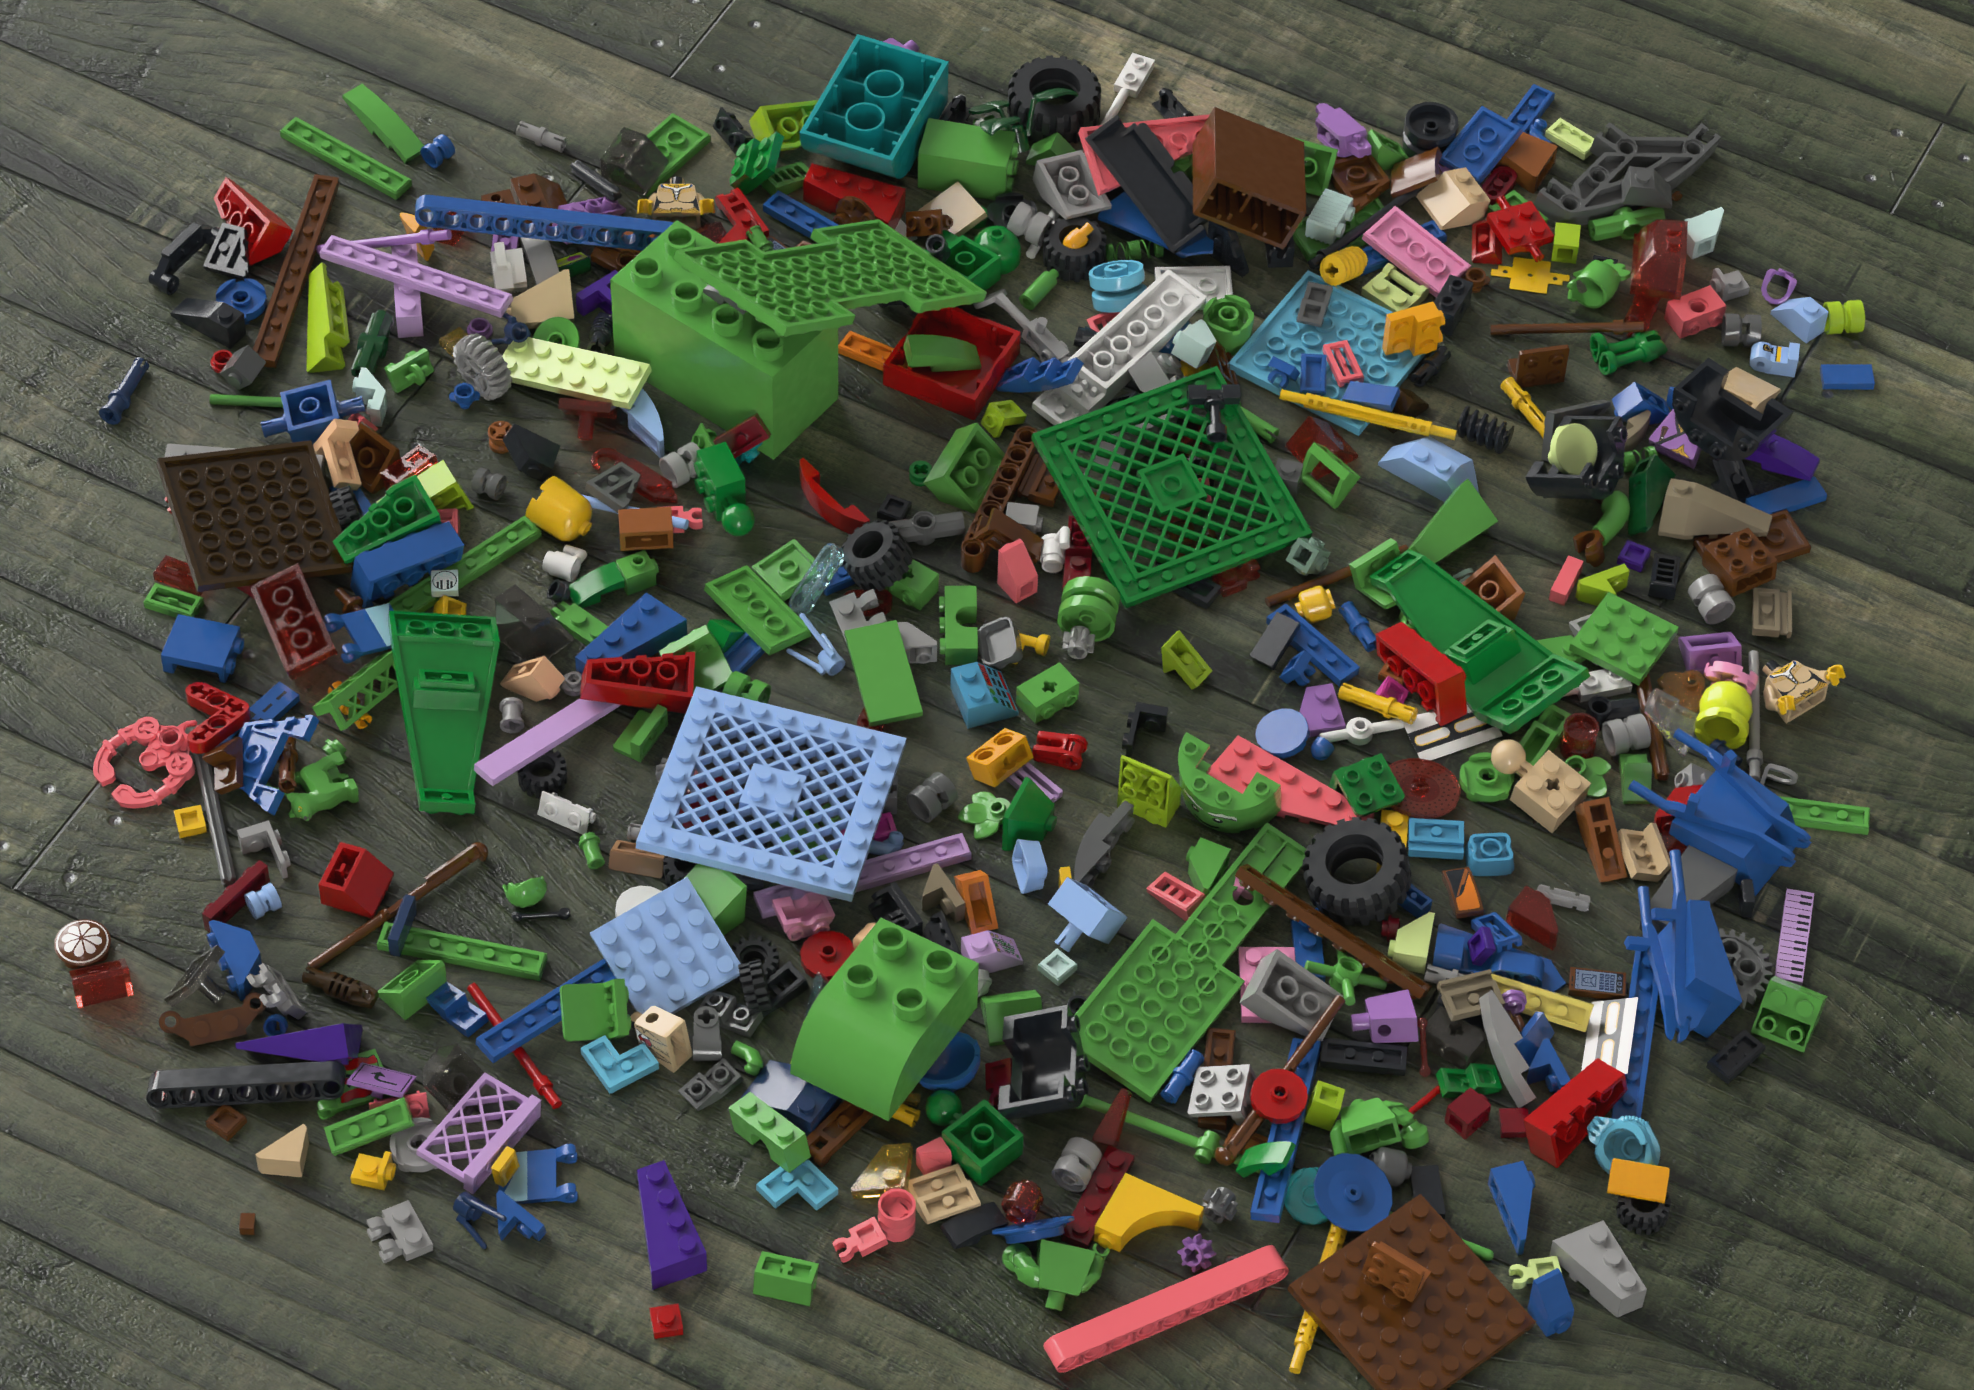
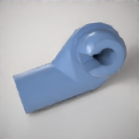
M892 831L889 838L883 842L873 840L869 853L882 856L900 850L904 844L903 834L899 831Z

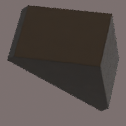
M1399 387L1400 395L1391 413L1416 418L1429 408V404L1411 390ZM1384 426L1393 434L1399 430Z

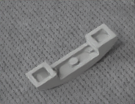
M519 237L536 285L559 273L549 240Z

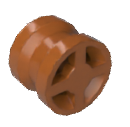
M496 421L488 428L489 447L495 453L504 454L509 452L503 442L504 435L512 426L509 422Z

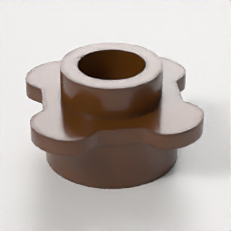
M1477 267L1468 269L1466 276L1461 277L1464 280L1473 282L1472 292L1474 293L1480 292L1484 285L1490 283V278L1486 276L1485 271Z

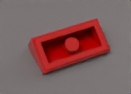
M1483 220L1472 224V262L1502 264V244L1487 221Z

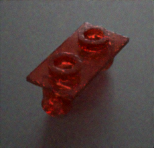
M1642 287L1638 289L1632 301L1634 305L1630 306L1624 322H1644V332H1646L1650 327L1654 313L1658 310V304L1662 295L1659 294L1653 297L1648 288ZM1628 332L1627 337H1631L1635 332Z

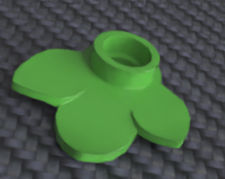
M1575 755L1565 761L1573 769L1576 767L1580 768L1581 771L1578 773L1591 783L1587 796L1593 798L1606 796L1607 785L1602 776L1611 769V765L1606 760L1600 757L1585 759Z
M984 791L973 794V803L968 804L960 811L958 819L975 825L974 838L979 840L997 832L999 825L1003 824V816L1010 806V802L1004 798H996L990 792Z

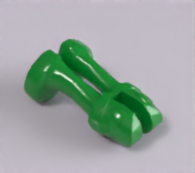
M1657 330L1635 332L1631 338L1616 343H1607L1605 336L1601 333L1592 334L1590 337V349L1595 363L1599 362V370L1604 375L1613 374L1617 368L1638 360L1642 362L1652 361L1664 355L1668 350Z

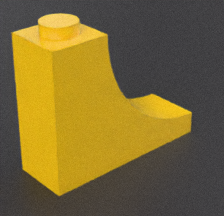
M1125 1173L1095 1225L1094 1241L1105 1249L1109 1248L1121 1252L1123 1247L1133 1237L1152 1228L1180 1226L1198 1231L1203 1222L1204 1207Z

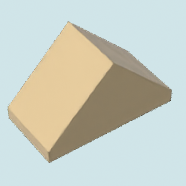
M304 1124L300 1125L256 1154L257 1166L261 1174L302 1177L309 1147L307 1127Z

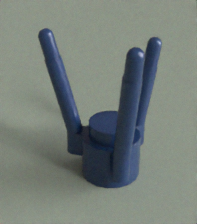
M505 312L502 316L508 321L504 327L505 337L491 339L490 341L493 345H509L512 341L521 343L531 336V332H529L525 323L518 322L516 317Z
M466 1191L457 1197L453 1205V1210L459 1214L456 1221L466 1228L482 1249H486L487 1245L469 1223V1220L476 1221L483 1212L503 1222L507 1220V1217L497 1212L496 1208L485 1204Z

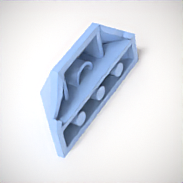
M1430 436L1393 446L1378 462V466L1443 502L1447 500L1454 489L1467 479L1470 480L1479 493L1473 460Z

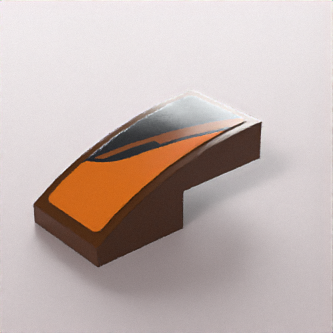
M1464 867L1442 871V881L1449 893V903L1456 918L1484 915L1480 894L1470 868Z

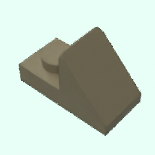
M936 863L932 866L922 895V911L940 904L941 909L946 915L949 914L955 923L965 919V901L939 864Z

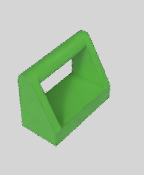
M1315 442L1308 449L1303 461L1302 482L1333 509L1339 507L1361 477L1328 448ZM1320 461L1340 477L1334 494H1331L1310 476Z

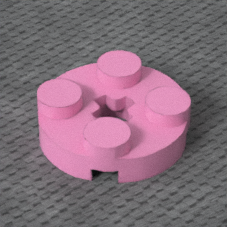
M1714 661L1713 666L1708 662L1704 671V677L1711 681L1710 686L1718 681H1733L1743 686L1750 696L1752 691L1756 689L1759 679L1755 672L1750 671L1748 675L1742 672V666L1723 661Z

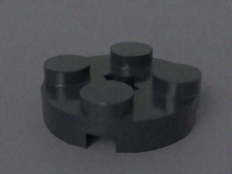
M1003 193L996 196L992 204L991 202L987 207V221L990 226L1007 227L1011 217L1009 212H1014L1020 202H1024L1034 208L1035 214H1037V207L1031 199L1029 202L1020 193Z

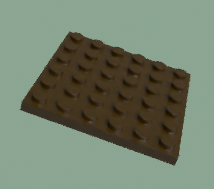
M311 440L157 459L158 472L197 592L344 574L353 571V563L345 564L333 544V541L342 533L330 501L329 492Z

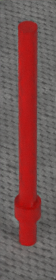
M476 983L470 984L467 987L468 992L481 1010L487 1014L491 1024L496 1026L503 1022V1019ZM522 1046L512 1051L533 1080V1087L538 1094L543 1095L553 1109L559 1108L562 1105V1101L553 1090V1084L546 1075H542Z

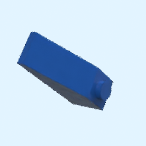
M1524 1161L1491 1168L1488 1186L1517 1256L1522 1255L1524 1251L1532 1190L1535 1187L1534 1175L1532 1171H1527Z

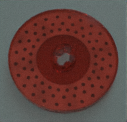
M1408 758L1398 760L1389 765L1405 795L1402 802L1390 806L1397 812L1414 818H1436L1449 813L1458 804L1461 793L1460 784L1455 775L1441 764L1426 759Z

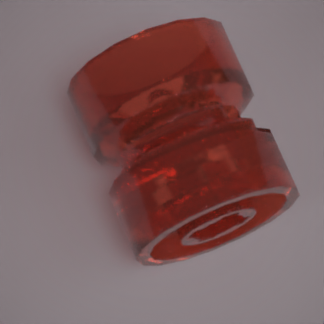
M1574 713L1566 718L1560 742V753L1566 760L1575 755L1585 759L1593 757L1599 732V725L1596 719L1586 713Z

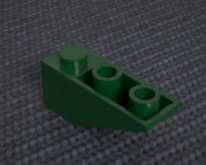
M1656 454L1639 461L1629 478L1630 515L1628 519V534L1630 536L1640 532L1645 533L1653 526V519L1663 506L1662 501L1671 478L1674 479L1676 476Z

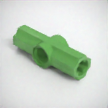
M1622 207L1616 210L1612 216L1589 220V236L1592 241L1621 236L1624 240H1631L1637 237L1641 231L1665 226L1666 219L1663 208L1648 207L1633 211L1630 207Z

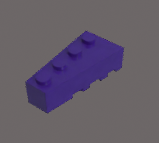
M663 1160L637 1169L638 1191L652 1290L707 1271L706 1250L665 1161Z

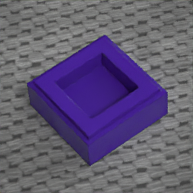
M1627 540L1617 558L1616 564L1621 565L1625 563L1627 568L1641 573L1651 555L1652 549Z
M1481 926L1467 942L1474 965L1482 966L1496 950L1490 927Z

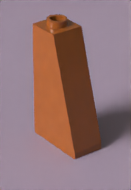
M1523 132L1495 165V168L1501 166L1512 168L1517 173L1516 183L1534 194L1555 164L1558 146Z

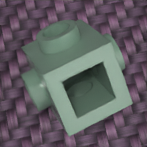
M1311 536L1310 539L1298 537L1297 541L1292 545L1286 561L1294 565L1293 569L1304 576H1308V574L1318 575L1327 567L1328 557L1331 552L1324 548L1325 543L1316 537Z

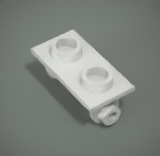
M542 791L538 809L539 816L582 835L587 833L588 824L594 823L597 816L593 809H587L578 804L574 805L571 801L558 796L555 792L550 794Z

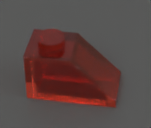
M1525 886L1508 907L1506 922L1511 927L1553 951L1556 947L1559 930L1550 899L1545 897L1540 891Z

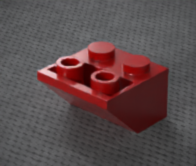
M340 842L318 884L321 904L368 918H374L394 877V872L368 850Z

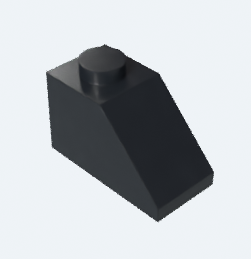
M513 423L503 437V442L518 470L533 479L543 482L553 469L560 445Z

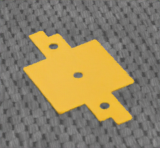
M1514 257L1512 267L1499 265L1498 270L1491 269V276L1511 278L1510 289L1547 294L1548 284L1562 285L1563 281L1569 282L1570 275L1551 273V262L1549 261L1539 262L1538 260V262H1535L1534 259Z

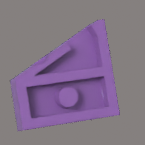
M1333 683L1306 687L1300 713L1307 720L1310 730L1309 737L1319 736L1320 733L1345 729V721Z

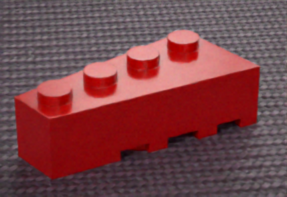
M814 163L811 164L803 179V201L829 214L835 213L836 205L840 199L846 196H853L863 200L872 209L876 220H881L895 230L905 211L906 188Z
M695 651L675 656L673 653L662 654L661 657L648 658L646 655H639L634 659H623L622 657L587 659L581 678L580 699L655 709L659 704L667 708V711L686 714L693 696Z

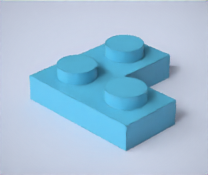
M604 1035L581 1047V1055L609 1094L659 1069V1062L645 1043L619 1055Z
M809 1159L790 1173L780 1166L756 1184V1190L775 1209L797 1192L816 1211L838 1195V1188Z

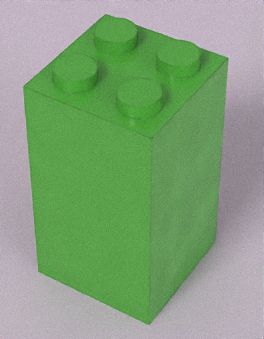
M928 118L918 152V188L944 192L958 181L972 197L995 200V197L1000 194L1012 192L1014 185L1012 175H1017L1019 160H1015L1018 157L1020 143H1016V132L999 130L991 136L983 131L980 126Z

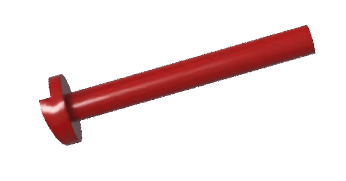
M1439 1085L1409 1109V1112L1414 1115L1441 1092Z

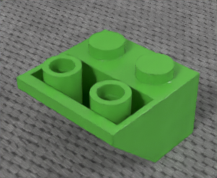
M1774 976L1769 981L1751 1032L1804 1053L1828 996Z

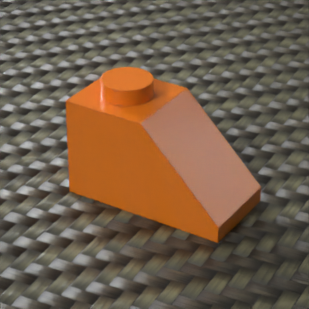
M978 870L954 876L956 890L965 901V920L970 933L976 934L998 929L988 874Z

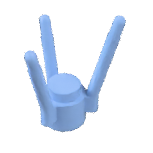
M801 613L800 618L824 649L817 657L819 664L790 648L786 652L814 668L821 676L826 672L830 676L836 675L845 666V660L837 653L824 633L820 635L805 614Z

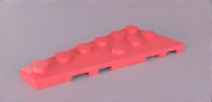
M1210 114L1123 123V125L1127 129L1133 123L1136 125L1140 123L1147 124L1175 162L1193 153V142ZM1102 125L1081 127L1078 132L1098 196L1120 187V184L1085 140L1087 136Z

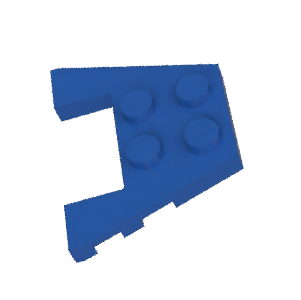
M305 715V718L300 719L286 717L284 721L270 719L246 722L238 737L243 739V787L241 789L257 802L261 808L273 816L285 793L279 789L266 786L272 775L279 756L284 750L288 737L310 742L320 721L314 715Z

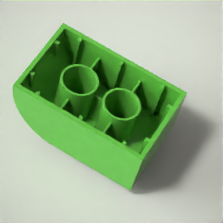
M880 918L814 1001L795 1044L790 1074L889 1121L977 1008L979 963Z

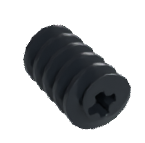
M1467 405L1457 422L1458 437L1465 438L1467 436L1469 442L1476 440L1478 446L1485 444L1486 449L1492 450L1494 448L1497 454L1503 453L1512 439L1514 426L1509 431L1506 430V421L1497 426L1498 418L1496 417L1489 423V415L1487 413L1480 419L1479 410L1477 409L1470 415V406Z

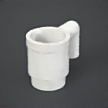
M1063 526L1057 534L1050 533L1042 537L1044 542L1041 549L1040 562L1042 563V569L1046 572L1056 573L1063 568L1065 552L1070 547V528L1067 526Z
M566 544L563 552L548 551L546 553L542 569L549 572L552 576L574 582L579 574L581 563L587 557V552Z

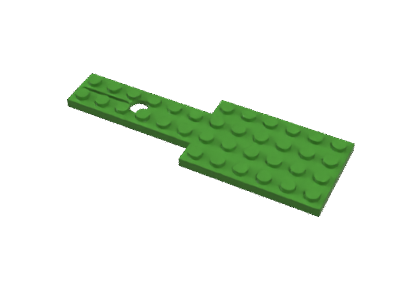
M1266 822L1176 934L1152 919L1075 1013L1080 1020L1081 1029L1079 1034L1083 1052L1087 1055L1089 1062L1150 1103L1170 1079L1174 1068L1181 1065L1190 1049L1193 1050L1244 985L1245 980L1225 968L1224 965L1272 905L1265 902L1262 898L1264 895L1256 890H1248L1253 896L1251 904L1240 905L1234 901L1233 892L1238 888L1234 886L1235 874L1239 867L1249 864L1286 889L1303 868L1306 848Z

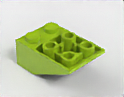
M1122 755L1120 758L1117 807L1124 801H1127L1134 805L1133 814L1146 819L1152 824H1158L1166 828L1180 806L1182 791L1180 785L1172 775Z

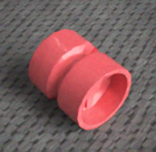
M900 1188L890 1189L883 1193L878 1201V1224L889 1241L902 1242L909 1239L915 1231V1199L907 1190Z

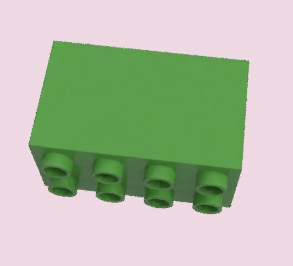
M676 220L610 279L614 356L650 364L652 372L646 381L647 383L726 431L757 413L772 434L770 438L763 441V444L757 450L774 460L838 399V328L782 337L775 334L774 329L768 325L758 322L755 316L748 311L741 314L728 303L719 305L703 293V289L707 284L701 282L700 278L694 273L684 270L682 265L673 259L676 250L717 243Z

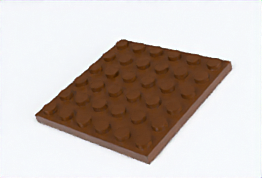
M1421 1194L1289 1284L1288 1287L1290 1294L1375 1390H1446L1533 1328L1536 1322ZM1382 1241L1431 1271L1430 1277L1413 1302L1397 1297L1392 1290L1380 1283L1372 1282L1362 1273L1373 1242L1380 1243Z

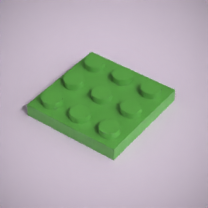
M1608 592L1570 643L1569 651L1639 686L1677 635L1679 627Z

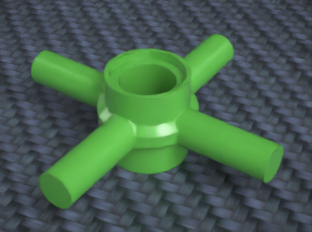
M1336 949L1338 963L1334 966L1308 960L1305 963L1304 968L1310 973L1331 977L1329 980L1330 986L1343 994L1345 1004L1348 1006L1354 1005L1356 1002L1354 987L1358 984L1385 990L1387 982L1380 977L1361 973L1363 969L1361 963L1352 957H1348V951L1344 953Z

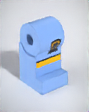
M1757 342L1751 347L1750 367L1758 372L1795 377L1800 344L1790 343L1789 347L1774 346L1767 342Z

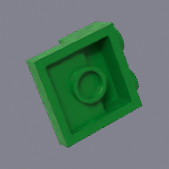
M776 131L770 137H765L761 142L753 138L747 144L743 143L736 152L737 158L734 160L735 165L732 168V176L729 179L730 186L739 188L744 195H747L774 174L784 136Z

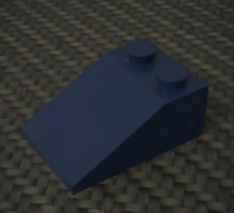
M769 1060L741 1098L749 1092L753 1093L802 1130L807 1137L836 1110L842 1102V1098L790 1074L791 1064Z

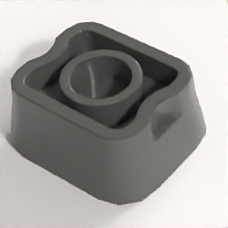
M1001 617L984 624L978 630V643L981 659L984 664L996 669H1002L1006 665L1017 663L1022 659L1023 651L1019 631L1010 618Z

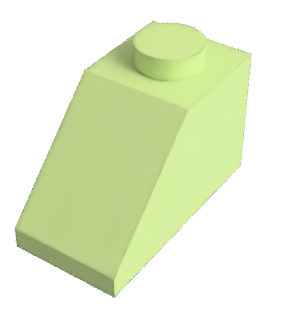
M1429 912L1401 927L1397 931L1396 940H1390L1388 956L1393 957V961L1408 971L1425 973L1435 913Z

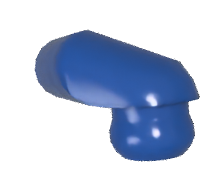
M1541 118L1536 119L1534 124L1530 126L1529 135L1553 144L1545 137L1547 122Z

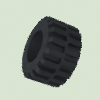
M1079 216L1067 220L1057 219L1054 224L1051 223L1048 229L1045 230L1043 264L1047 267L1048 272L1051 269L1057 270L1059 273L1058 279L1064 278V281L1067 282L1069 280L1080 282L1082 279L1087 281L1089 280V271L1093 267L1105 263L1106 235H1104L1103 228L1099 227L1097 222H1090V218L1085 217L1083 219ZM1087 222L1094 228L1087 236L1089 240L1083 248L1072 249L1063 245L1064 238L1075 228L1080 230Z
M874 520L872 523L867 522L862 527L856 528L852 535L849 534L846 538L847 541L842 544V551L839 554L841 565L855 584L864 591L872 589L874 591L876 589L881 591L887 586H893L894 582L900 581L903 578L902 575L907 573L909 570L908 566L912 564L913 560L911 558L913 552L910 545L896 526L886 520L881 522Z

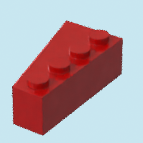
M1403 622L1376 633L1377 655L1389 665V669L1395 676H1402L1406 688L1411 694L1417 692L1423 699L1421 705L1427 712L1433 710L1436 713L1435 721L1440 726L1467 714L1466 674L1462 667L1453 663L1444 653L1438 651L1429 641L1423 639L1414 629L1409 628Z
M1599 1058L1594 1060L1524 1119L1530 1152L1558 1168L1588 1135L1587 1126L1595 1116L1604 1117L1626 1093L1628 1089L1625 1073Z

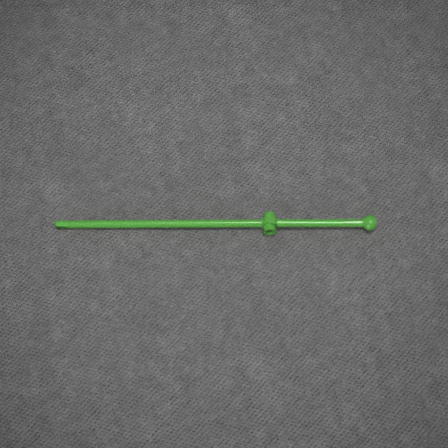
M1088 1094L1084 1095L1081 1105L1075 1108L1080 1109L1085 1106L1192 1147L1196 1150L1194 1158L1203 1164H1209L1211 1159L1215 1158L1216 1148L1221 1147L1219 1144L1221 1137L1213 1131H1205L1204 1135L1198 1138L1088 1096ZM1239 1154L1233 1164L1238 1165L1243 1155ZM1462 1239L1478 1258L1486 1261L1493 1259L1494 1253L1492 1250Z

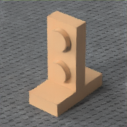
M334 419L313 444L315 453L323 455L327 461L334 488H343L349 485L352 490H358L362 485L350 446L351 439L359 431L357 421Z

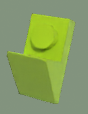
M1624 563L1578 580L1575 597L1578 601L1598 606L1608 592L1617 596V592L1627 587L1630 571Z
M1180 630L1176 631L1161 647L1163 672L1167 673L1176 670L1191 690L1197 688L1212 672V669Z

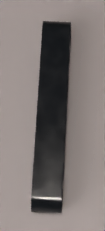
M336 1061L159 1070L153 1072L149 1077L146 1100L150 1106L160 1109L331 1100L341 1097L344 1093L346 1068L342 1063Z

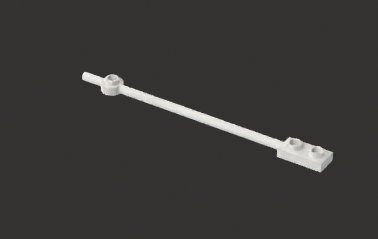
M1135 53L1131 54L1114 84V91L1118 92V95L1100 125L1105 124L1119 113L1128 96L1137 98L1155 66L1154 59ZM1053 208L1050 210L1048 216L1053 218L1052 224H1054L1055 220H1057V218L1060 215ZM1043 242L1038 247L1031 244L1026 252V256L1034 259Z
M1607 669L1589 672L1590 677L1564 696L1577 694L1580 702L1589 701L1594 696L1609 697L1630 693L1632 683ZM1432 711V712L1417 714L1416 719H1417V718H1420V717H1423V716H1426V715H1429V714H1432V713H1435V712ZM1357 717L1347 723L1346 729L1320 733L1319 736L1327 739L1330 743L1347 739L1352 744L1365 745L1371 741L1373 734L1405 728L1403 725L1405 722L1399 719L1371 723L1365 718Z

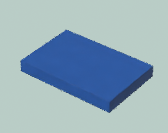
M1481 106L1442 153L1439 163L1451 170L1466 167L1480 185L1523 133L1522 128Z

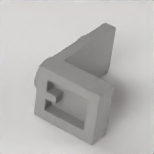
M269 820L237 830L239 846L243 855L270 847L282 879L288 877L287 867L291 866L290 859L286 850L281 851L282 840L278 829H272Z

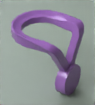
M1781 268L1779 270L1769 269L1766 272L1761 287L1765 300L1772 304H1782L1787 301L1797 284V280L1793 278L1794 274ZM1774 274L1783 276L1790 281L1787 292L1781 299H1773L1767 293V285Z

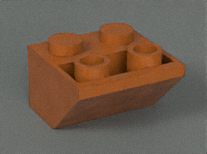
M671 507L618 510L621 551L674 548Z

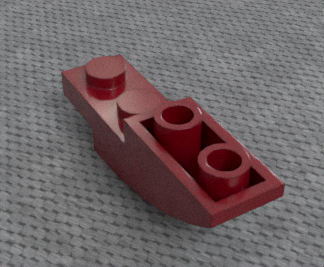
M1069 516L1068 520L1070 547L1066 549L1063 587L1068 581L1076 577L1091 576L1093 550L1074 516Z

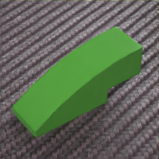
M921 334L907 335L903 348L908 367L930 366L931 372L981 369L976 345L939 335Z
M1554 704L1546 708L1538 721L1534 720L1520 741L1526 753V761L1534 766L1548 750L1553 753L1573 726V715Z

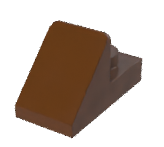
M241 737L221 743L202 756V760L214 766V787L217 793L222 795L243 787V739Z

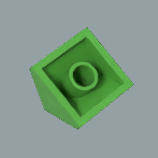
M417 960L378 990L379 998L404 1020H407L428 1003L426 998L447 982L445 964L442 960Z
M1036 990L980 997L989 1046L1005 1044L1002 1040L1004 1017L1042 1010L1041 996Z

